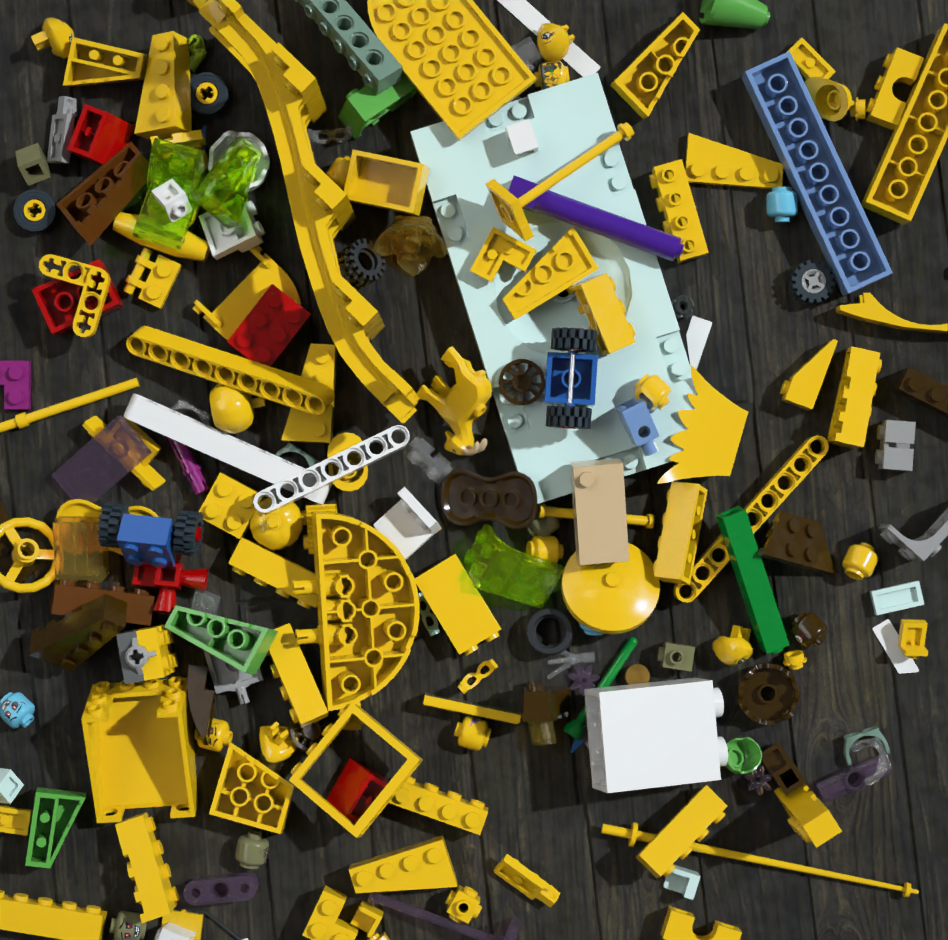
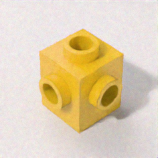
M458 885L456 891L451 890L445 901L448 905L447 913L450 914L449 917L460 924L463 921L469 924L471 918L476 919L482 909V906L479 905L480 896H478V892L468 886L463 888ZM465 903L468 905V909L465 911L459 908V905Z

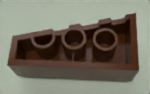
M130 142L56 205L77 232L91 246L156 170L135 145Z
M61 579L60 582H53L50 603L51 614L65 615L70 611L82 610V605L104 594H108L127 602L126 623L151 626L155 596L149 594L147 589L135 588L134 592L124 591L125 587L110 585V589L100 588L98 583L85 582V585L75 584L76 581Z

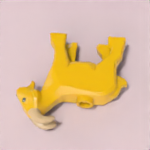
M450 347L441 357V360L448 367L454 368L456 384L450 388L442 377L437 375L433 378L431 384L433 389H428L425 385H422L417 392V396L421 400L428 401L454 431L455 435L450 431L445 432L447 437L444 445L445 449L458 455L473 456L485 450L487 446L486 438L480 444L478 441L475 443L472 433V422L475 417L481 416L487 409L485 404L492 394L491 383L486 378L484 370L475 372L470 361L462 358L455 348Z

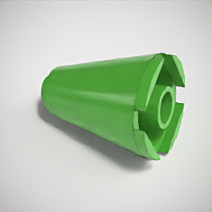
M703 0L700 12L704 13V19L699 18V21L704 25L760 29L762 26L767 25L770 12H768V7L758 0Z

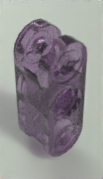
M252 872L199 876L188 882L184 888L183 895L187 903L195 906L246 901L254 897L259 888V880ZM216 884H225L228 889L227 893H218ZM242 884H248L249 889L244 888ZM194 888L199 889L200 894L196 893Z

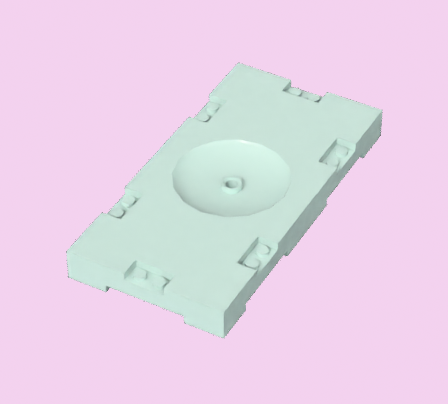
M598 73L531 93L525 98L509 102L460 141L443 121L410 132L419 163L430 168L426 184L480 357L487 378L491 383L492 394L516 470L527 475L534 482L537 491V504L572 493L570 462L619 458L623 462L624 476L672 462L669 460V457L677 452L684 451V449L674 444L670 437L680 431L688 430L680 420L678 410H695L687 394L690 393L698 396L691 376V367L679 333L678 322L656 255L574 226L575 230L599 269L575 284L607 273L608 277H611L616 285L615 293L618 300H621L626 310L624 315L627 322L634 328V339L636 342L607 355H602L597 345L595 352H578V354L598 355L595 405L593 407L576 406L592 409L591 429H563L546 426L547 406L564 405L544 404L545 387L541 396L529 405L510 403L503 397L499 389L500 373L509 362L517 359L533 361L541 368L545 377L547 353H568V351L551 349L552 328L588 329L590 324L585 313L580 315L577 307L581 305L574 293L566 297L555 295L518 319H513L502 298L573 225L535 211L532 213L523 209L534 235L528 241H524L501 221L485 184L495 179L505 189L509 190L513 176L540 184L615 133L616 128ZM530 119L539 146L538 151L533 152L530 150L515 155L510 140L508 141L505 128L506 126ZM620 141L549 189L558 194L646 225L619 145ZM493 227L537 250L525 273L505 262L500 266L492 283L470 272ZM520 363V371L525 372L528 364ZM515 365L511 366L514 374H517L518 371ZM532 367L527 374L531 376L536 369ZM506 371L503 379L512 380V374ZM646 374L649 376L657 374L671 388V392L668 395L670 402L662 410L656 408L649 411L659 433V437L654 439L659 451L650 456H645L641 446L636 447L631 442L615 407L635 398L634 393L636 390L634 386ZM540 375L534 376L532 382L541 383ZM512 383L503 384V388L512 387ZM533 385L530 387V389L537 392L540 390V388ZM511 389L506 394L513 399L516 391ZM518 392L517 401H522L523 392ZM525 392L527 400L535 397L532 392ZM644 426L639 428V434L644 431Z

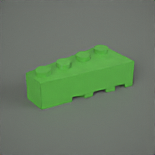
M175 605L164 626L166 629L242 672L256 675L278 633L276 630Z

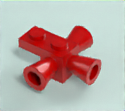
M177 555L174 567L157 568L151 564L135 565L132 585L159 588L160 591L153 611L171 614L176 605V590L182 591L183 585L202 592L206 591L208 568L185 570V566L180 563L182 555Z

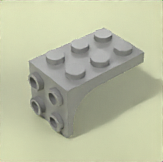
M948 508L919 538L908 539L890 524H881L878 527L882 532L880 536L889 544L894 543L900 548L898 552L908 561L910 559L913 561H925L929 555L933 557L942 547L940 543L946 537L948 538Z

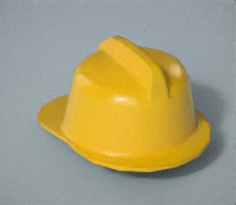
M812 77L804 82L820 117L834 122L841 120L855 103L852 100L851 92L843 84L822 77Z
M345 432L338 434L331 440L328 446L327 457H332L362 442L361 438L353 433ZM351 453L347 456V461L351 465H358L361 462V457L357 453ZM328 464L329 476L337 475L339 472L338 466ZM368 466L333 482V484L342 491L359 489L367 480Z

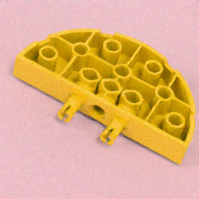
M311 511L315 577L311 580H293L292 586L294 588L292 591L293 596L315 594L317 596L318 626L313 629H296L295 635L297 637L295 639L296 645L318 643L320 645L323 701L327 710L333 711L346 708L351 703L357 704L370 695L376 694L396 676L411 652L410 649L418 631L420 604L414 576L404 556L386 536L353 517L335 512Z

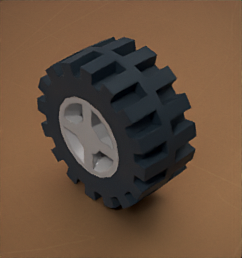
M807 260L798 265L793 270L789 282L791 293L795 295V299L810 305L827 299L832 294L833 287L835 286V275L832 274L830 266L827 267L825 262H819V260Z

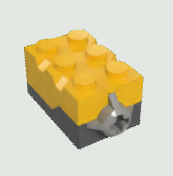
M165 624L116 634L124 684L163 678L175 672V667H178L176 652L172 653L171 643H174V635L172 631L164 627Z

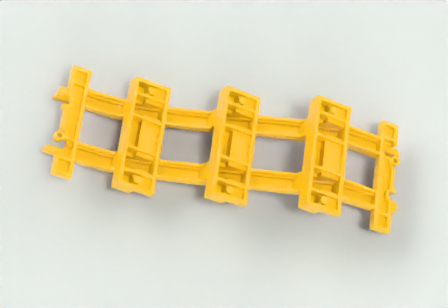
M208 0L199 9V13L212 25L209 28L210 33L253 76L264 101L282 166L300 250L328 333L341 357L359 380L400 422L405 423L417 411L414 407L418 404L417 401L420 398L413 388L382 360L371 345L370 339L372 340L385 325L379 312L342 277L333 240L339 230L343 232L356 219L347 194L315 164L307 126L310 121L315 123L327 110L317 80L279 42L276 44L251 20L236 0Z

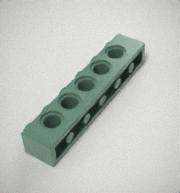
M294 0L302 5L306 15L310 19H314L321 33L330 38L337 52L342 53L347 58L350 67L354 71L357 70L366 86L372 88L377 95L401 81L402 65L346 0Z

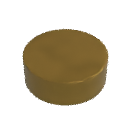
M632 664L626 669L625 680L628 684L649 682L650 674L644 665Z

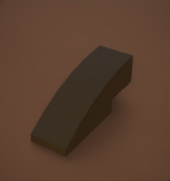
M189 665L187 690L190 710L203 745L209 746L216 705L214 690H208L211 675L209 668L206 666Z

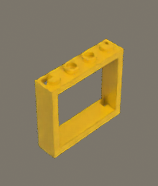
M351 703L348 707L339 711L337 715L340 718L334 725L330 723L324 729L322 740L318 744L315 742L306 752L308 757L303 763L298 762L290 772L292 777L289 781L353 836L360 838L423 759L360 706ZM353 715L357 716L407 758V761L356 824L352 823L302 780L304 775Z

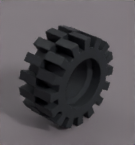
M366 239L356 240L345 247L340 253L342 257L339 258V263H343V265L339 266L340 270H345L346 273L343 276L345 278L349 276L350 279L348 281L350 283L355 282V286L361 285L365 287L382 277V272L386 268L382 266L386 263L385 259H381L383 253H378L379 247L377 245L372 246L373 242L370 240L368 242ZM358 256L365 262L366 269L361 266Z

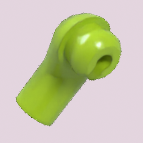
M197 34L191 35L188 39L191 52L190 70L192 72H195L207 53L203 38Z

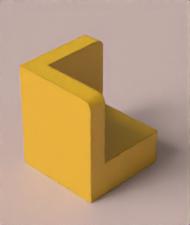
M362 900L350 924L367 932V937L371 939L383 917L384 911Z

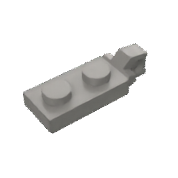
M59 96L57 113L52 115L47 156V162L50 164H69L71 152L67 148L75 128L74 115L77 111L75 98Z

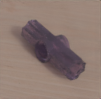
M881 753L855 766L845 767L841 772L815 783L819 796L825 804L852 791L861 790L865 785L891 774V770L887 760ZM856 772L859 777L858 781L851 785L848 783V776Z

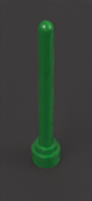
M635 637L628 639L597 688L610 686L636 647L638 641ZM586 706L583 707L575 720L572 719L570 723L567 722L563 728V731L578 741L584 734L583 729L585 727L583 725L587 720Z

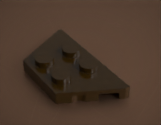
M784 511L777 513L772 522L771 529L768 530L765 536L767 541L764 547L758 550L757 556L826 575L835 574L820 522Z

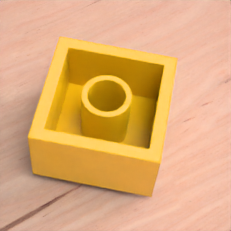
M219 473L199 512H202L205 521L241 539L249 529V521L256 510L253 502L258 491L224 473ZM266 496L261 497L258 500V504L261 502V500L265 499Z

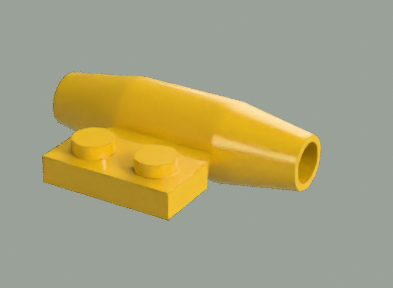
M155 183L153 189L160 186V184ZM151 193L147 204L148 216L120 212L113 223V230L140 245L175 257L205 262L210 253L208 241L186 230L195 222L202 203L201 198L189 194L186 195L192 207V212L175 222L170 221L165 209Z

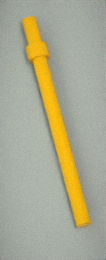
M136 377L28 414L25 412L17 414L15 418L0 423V433L17 427L22 429L30 426L32 422L140 387L138 379Z

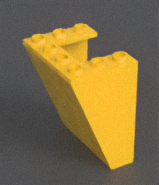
M175 676L170 679H152L124 684V680L118 683L102 681L93 684L81 720L97 823L122 822L125 809L172 806L171 818L195 817L198 795L193 717L188 700L187 678ZM185 807L189 808L188 810H185V811H179V809H181V808H185ZM111 812H115V813H116V814L111 815V816H106L107 813H111Z

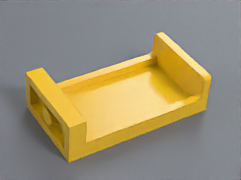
M456 553L414 578L459 655L464 652L467 656L478 649L477 644L481 641L486 640L488 643L499 636L500 625Z

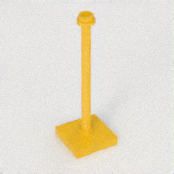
M627 122L624 124L620 123L617 126L618 131L518 199L495 179L487 182L485 185L501 221L524 241L534 237L522 207L622 139L629 141L631 136L634 135L632 127Z

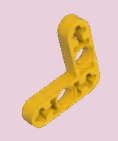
M53 254L43 256L39 262V269L44 275L83 287L73 321V330L76 335L82 338L92 337L97 331L111 281L110 275L99 267ZM53 259L54 264L63 267V262H66L63 268V276H60L62 273L60 270L52 269L49 272V269L45 267L46 263H51ZM73 266H78L81 269V276L75 280L71 279L68 275L69 269ZM99 273L105 279L104 283L99 282L97 287L98 291H102L101 295L89 291L90 287L95 289L96 282L92 279L93 276H98ZM90 296H95L98 299V306L93 310H88L85 306V301ZM82 311L95 315L94 319L88 318L87 324L91 326V329L85 330L84 333L79 328V324H84L87 317L82 315Z

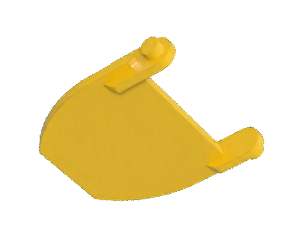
M258 245L249 249V251L261 263L212 313L197 299L193 302L195 306L192 309L199 315L204 312L203 318L227 340H229L271 284L275 285L301 306L297 289L290 277L266 253L262 256L260 254L262 248Z

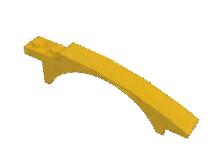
M870 292L859 295L858 304L839 305L835 308L838 314L895 329L948 333V323L941 325L918 324L894 315L885 309Z

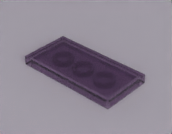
M119 415L55 471L52 476L72 500L82 499L94 504L152 452L125 419Z

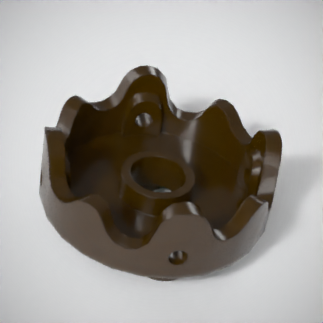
M760 663L749 668L741 676L736 692L738 704L744 714L751 720L763 725H773L790 719L795 712L800 698L793 674L784 667L773 663ZM767 686L771 687L774 691L773 697L770 700H763L761 690Z

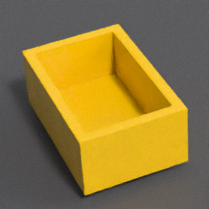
M353 149L344 192L347 194L350 202L419 216L430 168L421 163Z

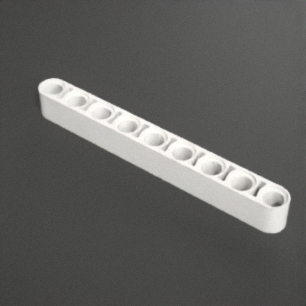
M132 394L123 417L273 484L305 470V468L138 394ZM308 474L304 476L302 482L307 487H313L317 483V479L315 476ZM333 483L305 496V498L319 504H324ZM290 485L282 487L293 493L295 492L294 488Z

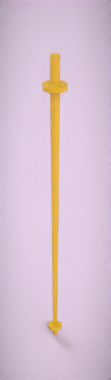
M636 822L632 823L631 829L603 824L601 829L602 834L629 839V847H634L636 840L649 843L657 835L638 831V823ZM694 842L690 845L694 852L902 891L903 897L909 898L911 893H919L917 889H912L911 883L905 882L904 886H898Z

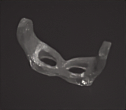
M352 125L332 131H313L308 129V137L310 141L319 145L328 144L331 140L337 143H345L353 137ZM344 132L345 135L343 138H336L335 134ZM328 134V138L321 140L319 135Z
M179 399L171 407L175 411L182 408L193 410L201 418L202 423L209 426L211 415L188 402Z
M878 737L860 740L851 746L853 752L868 746L875 747L879 752L877 770L873 775L864 780L866 785L876 783L892 768Z

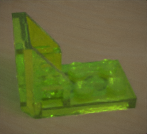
M159 138L154 139L147 175L148 192L133 230L134 237L181 250L204 185L206 172L203 151ZM170 179H173L186 193L192 207V212L175 222L170 221L165 209L152 194L153 189Z

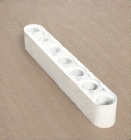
M401 425L393 426L258 492L253 502L255 509L261 514L272 513L403 449L409 441V431ZM399 431L404 434L405 441L397 444L393 442L391 435ZM373 442L380 443L383 451L380 454L371 453L369 449L370 444ZM351 453H357L361 457V462L358 465H351L347 461V456ZM328 464H335L338 466L339 472L335 476H329L325 472V467ZM308 474L315 476L317 483L313 487L305 486L302 482L304 476ZM283 486H292L295 491L294 495L290 498H284L280 494ZM263 496H268L272 500V505L268 509H262L258 506V500Z

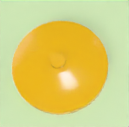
M628 543L629 561L579 565L575 551L565 566L561 581L565 605L578 622L593 631L604 634H620L631 631L642 625L650 617L657 604L660 582L659 579L654 577L653 563L642 550Z

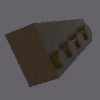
M104 594L82 605V610L70 611L65 614L64 619L58 622L52 620L42 630L40 628L32 630L29 656L56 665L63 670L73 671L125 628L127 602Z

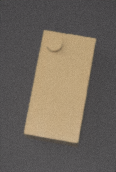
M619 458L570 462L576 559L579 565L629 561L623 462Z

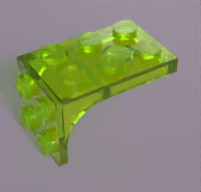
M485 524L482 530L478 531L473 546L466 552L464 557L466 568L475 588L540 609L543 608L565 571L560 564L508 546L496 536L491 525Z

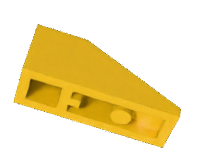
M837 340L829 341L789 378V381H784L780 394H783L781 401L808 411L813 409L836 348Z

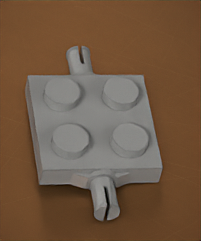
M203 649L216 694L225 691H236L240 705L250 702L246 688L252 683L264 680L261 667H259L256 675L244 673Z

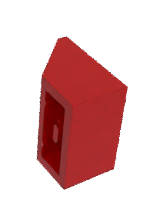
M84 104L67 150L75 156L102 166L130 142L135 126L108 112Z
M350 758L326 800L345 817L356 823L390 780Z

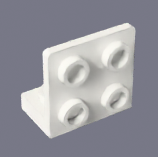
M404 487L398 492L401 500L374 523V527L398 548L406 560L441 527Z

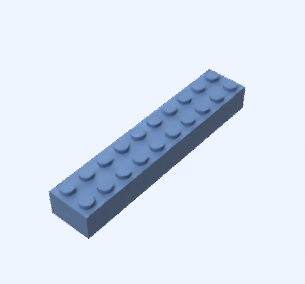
M790 51L745 71L741 77L776 154L781 164H783V169L789 182L798 195L801 208L828 266L832 269V274L835 275L834 279L842 296H846L892 274L893 272Z

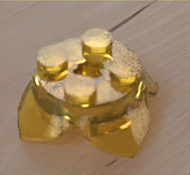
M395 216L390 227L377 238L373 251L383 256L394 253L400 267L413 277L428 267L433 255L437 258H442L448 254L447 246L438 235L436 228L432 225V219L427 216Z

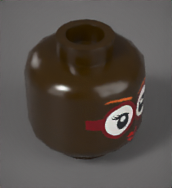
M803 611L790 624L792 626L791 634L804 647L808 648L812 645L818 647L827 638L824 635L827 625L814 612L806 613Z

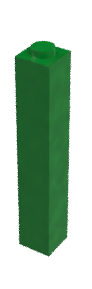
M736 506L715 515L759 649L766 654H777L784 647L789 646V642L762 559L757 556L759 549L745 509Z

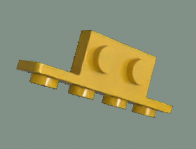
M93 416L83 423L82 426L87 430L88 434L96 438L105 447L107 452L114 455L123 463L127 470L137 476L145 487L155 491L165 483L166 480L149 465L161 450V447L133 421L122 417L112 430L97 416Z

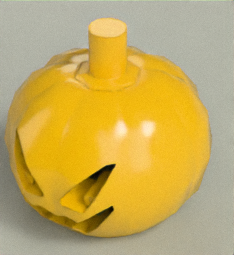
M219 383L210 392V407L214 424L217 429L227 434H238L245 431L253 422L254 408L266 406L264 398H252L249 393Z
M270 497L263 499L258 506L262 509H268L272 505V500ZM293 502L269 514H261L255 510L249 521V528L258 544L270 550H280L292 546L298 540L303 529V518L299 507Z

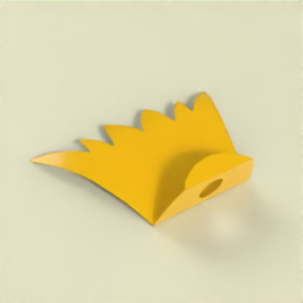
M691 366V376L698 396L690 393L687 396L695 410H678L679 418L688 430L680 431L670 437V440L684 449V451L677 452L669 457V460L678 462V464L668 470L657 484L693 477L730 476L748 411L740 408L719 393L693 366Z

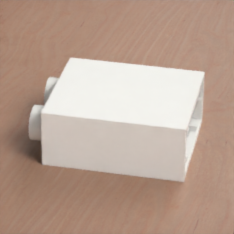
M686 678L584 689L592 788L605 793L721 780L720 766H726L728 762V749L722 736L717 737L716 717L723 715L724 701L720 689L717 687L713 688V680Z

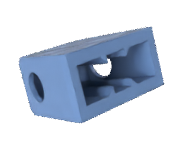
M633 398L616 406L615 409L631 442L636 447L641 446L645 456H650L659 451L654 441L655 438L659 437V433L645 401ZM644 426V431L639 434V428Z

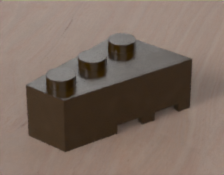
M528 681V685H522L523 722H552L557 720V716L561 719L564 716H570L571 687L543 686L541 681Z

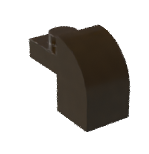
M779 742L762 752L761 761L784 796L806 784L794 762L790 760Z

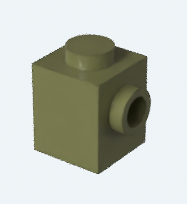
M38 143L15 151L18 168L28 186L51 177L47 159Z
M664 642L663 647L659 646L657 661H661L660 666L664 668L692 672L695 647Z

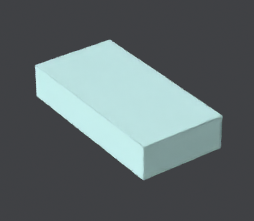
M919 581L870 591L875 615L924 605Z

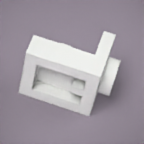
M173 179L152 190L154 198L165 209L171 222H175L192 212V207L186 193Z

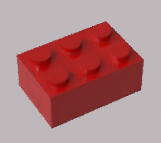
M99 259L88 264L99 267L109 274L105 263ZM78 268L69 272V277L74 280L78 279L81 276V269ZM99 273L98 276H93L92 279L96 282L95 289L90 287L89 291L101 295L102 291H98L97 287L99 282L104 283L105 279ZM54 279L32 289L51 334L58 337L73 330V321L83 290L82 286ZM112 279L101 317L124 307ZM95 296L88 297L85 301L86 308L88 310L95 309L98 306V299ZM82 311V315L87 317L85 323H80L79 327L87 324L89 317L94 319L95 315Z
M271 284L227 343L249 360L271 366L311 314L275 285Z

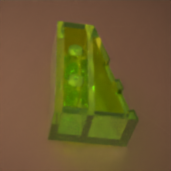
M244 137L232 141L191 197L227 229L241 225L242 211L248 201L249 196L247 194L251 182L254 181L261 152Z

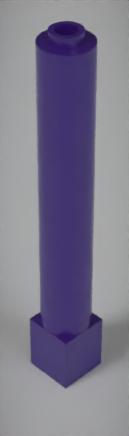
M513 176L508 191L518 199L538 184ZM547 190L522 207V209L532 213L535 211L672 262L675 257L680 258L684 244L680 243V237Z

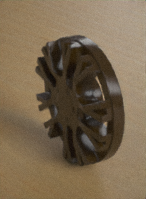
M517 359L509 362L502 369L499 376V389L503 397L515 405H529L535 402L541 396L545 387V377L541 368L533 361L527 359ZM520 363L528 364L525 372L520 371ZM515 365L518 371L517 374H514L511 366ZM534 367L536 371L529 376L527 373ZM506 371L512 374V380L503 379ZM540 375L541 383L532 382V378ZM512 383V387L503 388V384ZM531 385L540 388L539 392L530 389ZM511 389L516 391L513 399L506 394ZM530 391L535 397L527 400L525 392ZM518 392H523L522 401H517Z
M323 718L325 722L321 726L318 723L319 721H316L302 728L294 724L291 719L288 727L290 741L297 747V750L306 753L313 745V741L318 744L321 741L318 737H324L321 733V728H326L332 723L330 718ZM294 730H300V733H294ZM300 736L303 738L301 744L298 742L296 737ZM306 741H309L308 748L305 747Z

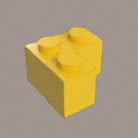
M325 885L302 936L311 940H355L359 928L338 918L347 895Z

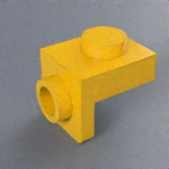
M901 619L897 647L904 656L911 659L928 656V650L925 648L928 623L925 620Z

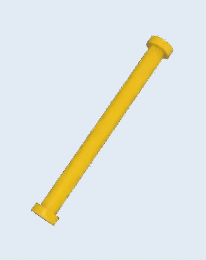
M542 503L538 505V518L549 516L574 519L573 509L548 507ZM626 514L627 524L642 525L648 529L653 528V514H647V516Z

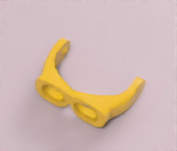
M492 658L482 662L478 666L477 672L468 673L460 682L458 688L465 694L468 690L475 687L481 679L487 677L494 669L498 668V665ZM484 666H488L490 668V670L487 673L481 674L480 670ZM470 677H476L477 679L472 685L467 683Z

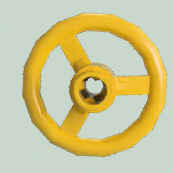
M30 517L13 518L0 524V538L5 533L14 547L12 551L14 563L6 577L0 573V585L4 589L16 593H32L49 586L59 575L63 563V549L56 538L55 531L44 522ZM30 527L39 530L48 538L53 550L39 549L38 544L34 540L28 538L21 539L14 528ZM22 551L27 552L28 555H27V556L22 555ZM35 560H53L50 570L43 578L33 583L20 584L14 582L21 569L32 565Z

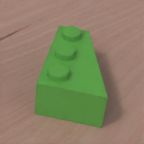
M37 787L25 866L51 868L86 798V793Z

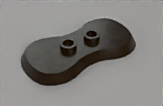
M457 469L448 473L443 480L441 505L444 515L456 525L467 526L479 521L488 520L495 521L511 529H521L530 525L536 516L537 491L531 478L521 472L512 471L496 477H484L466 469Z

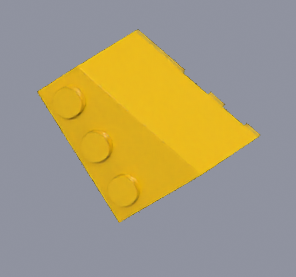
M230 742L209 814L282 834L291 804L294 785Z

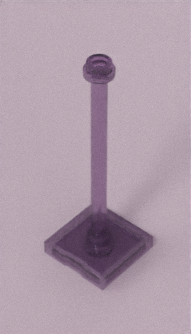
M370 892L367 901L373 907L376 904H380L476 940H516L523 921L513 917L506 936L501 935L498 937L380 894L381 892Z

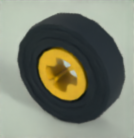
M205 72L195 75L190 80L191 109L196 114L214 116L224 110L229 100V89L219 75ZM209 89H212L213 91H211L213 97H207L205 100H203L202 98H204L203 94H201L202 91H209Z
M39 189L28 190L22 193L16 199L13 207L14 218L18 225L31 233H42L50 229L55 224L58 216V207L54 198L47 192ZM35 205H39L38 208L42 212L33 217L34 215L30 213V209H35Z

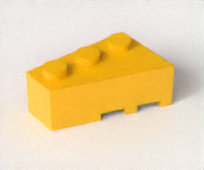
M72 37L63 86L75 87L144 80L149 55Z
M607 273L588 278L567 288L569 295L574 293L581 306L577 307L580 315L585 313L590 324L588 329L597 331L596 345L602 355L611 354L636 342L634 339V328L627 322L624 315L626 313L624 304L621 300H618L615 293L616 285L613 279L608 277Z

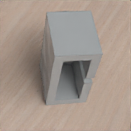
M881 421V425H878L877 439L880 440V449H877L875 453V463L878 464V469L912 471L914 449H910V444H914L916 422Z

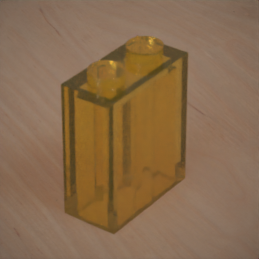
M58 516L53 522L55 580L66 579L76 582L78 580H87L90 583H100L106 579L109 574L108 547L100 546L98 541L99 517Z

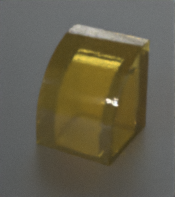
M553 721L528 722L532 745L557 743Z

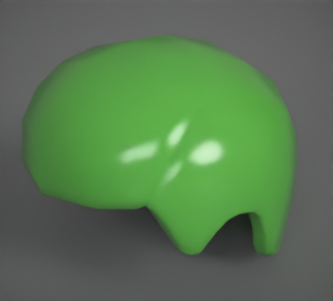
M733 738L726 743L728 762L725 768L732 773L738 775L747 774L756 770L761 764L762 752L760 746L752 738Z

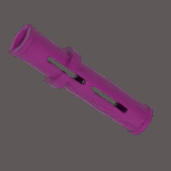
M167 437L181 464L182 473L190 482L195 496L208 491L210 488L201 473L202 468L194 459L189 446Z

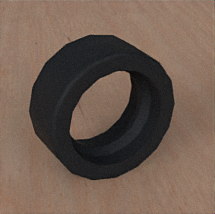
M546 608L538 611L531 617L527 624L526 634L529 643L536 651L543 655L553 656L562 653L569 647L573 640L574 630L571 621L563 612L557 609ZM545 618H555L563 624L565 630L564 637L555 646H545L537 639L536 627Z

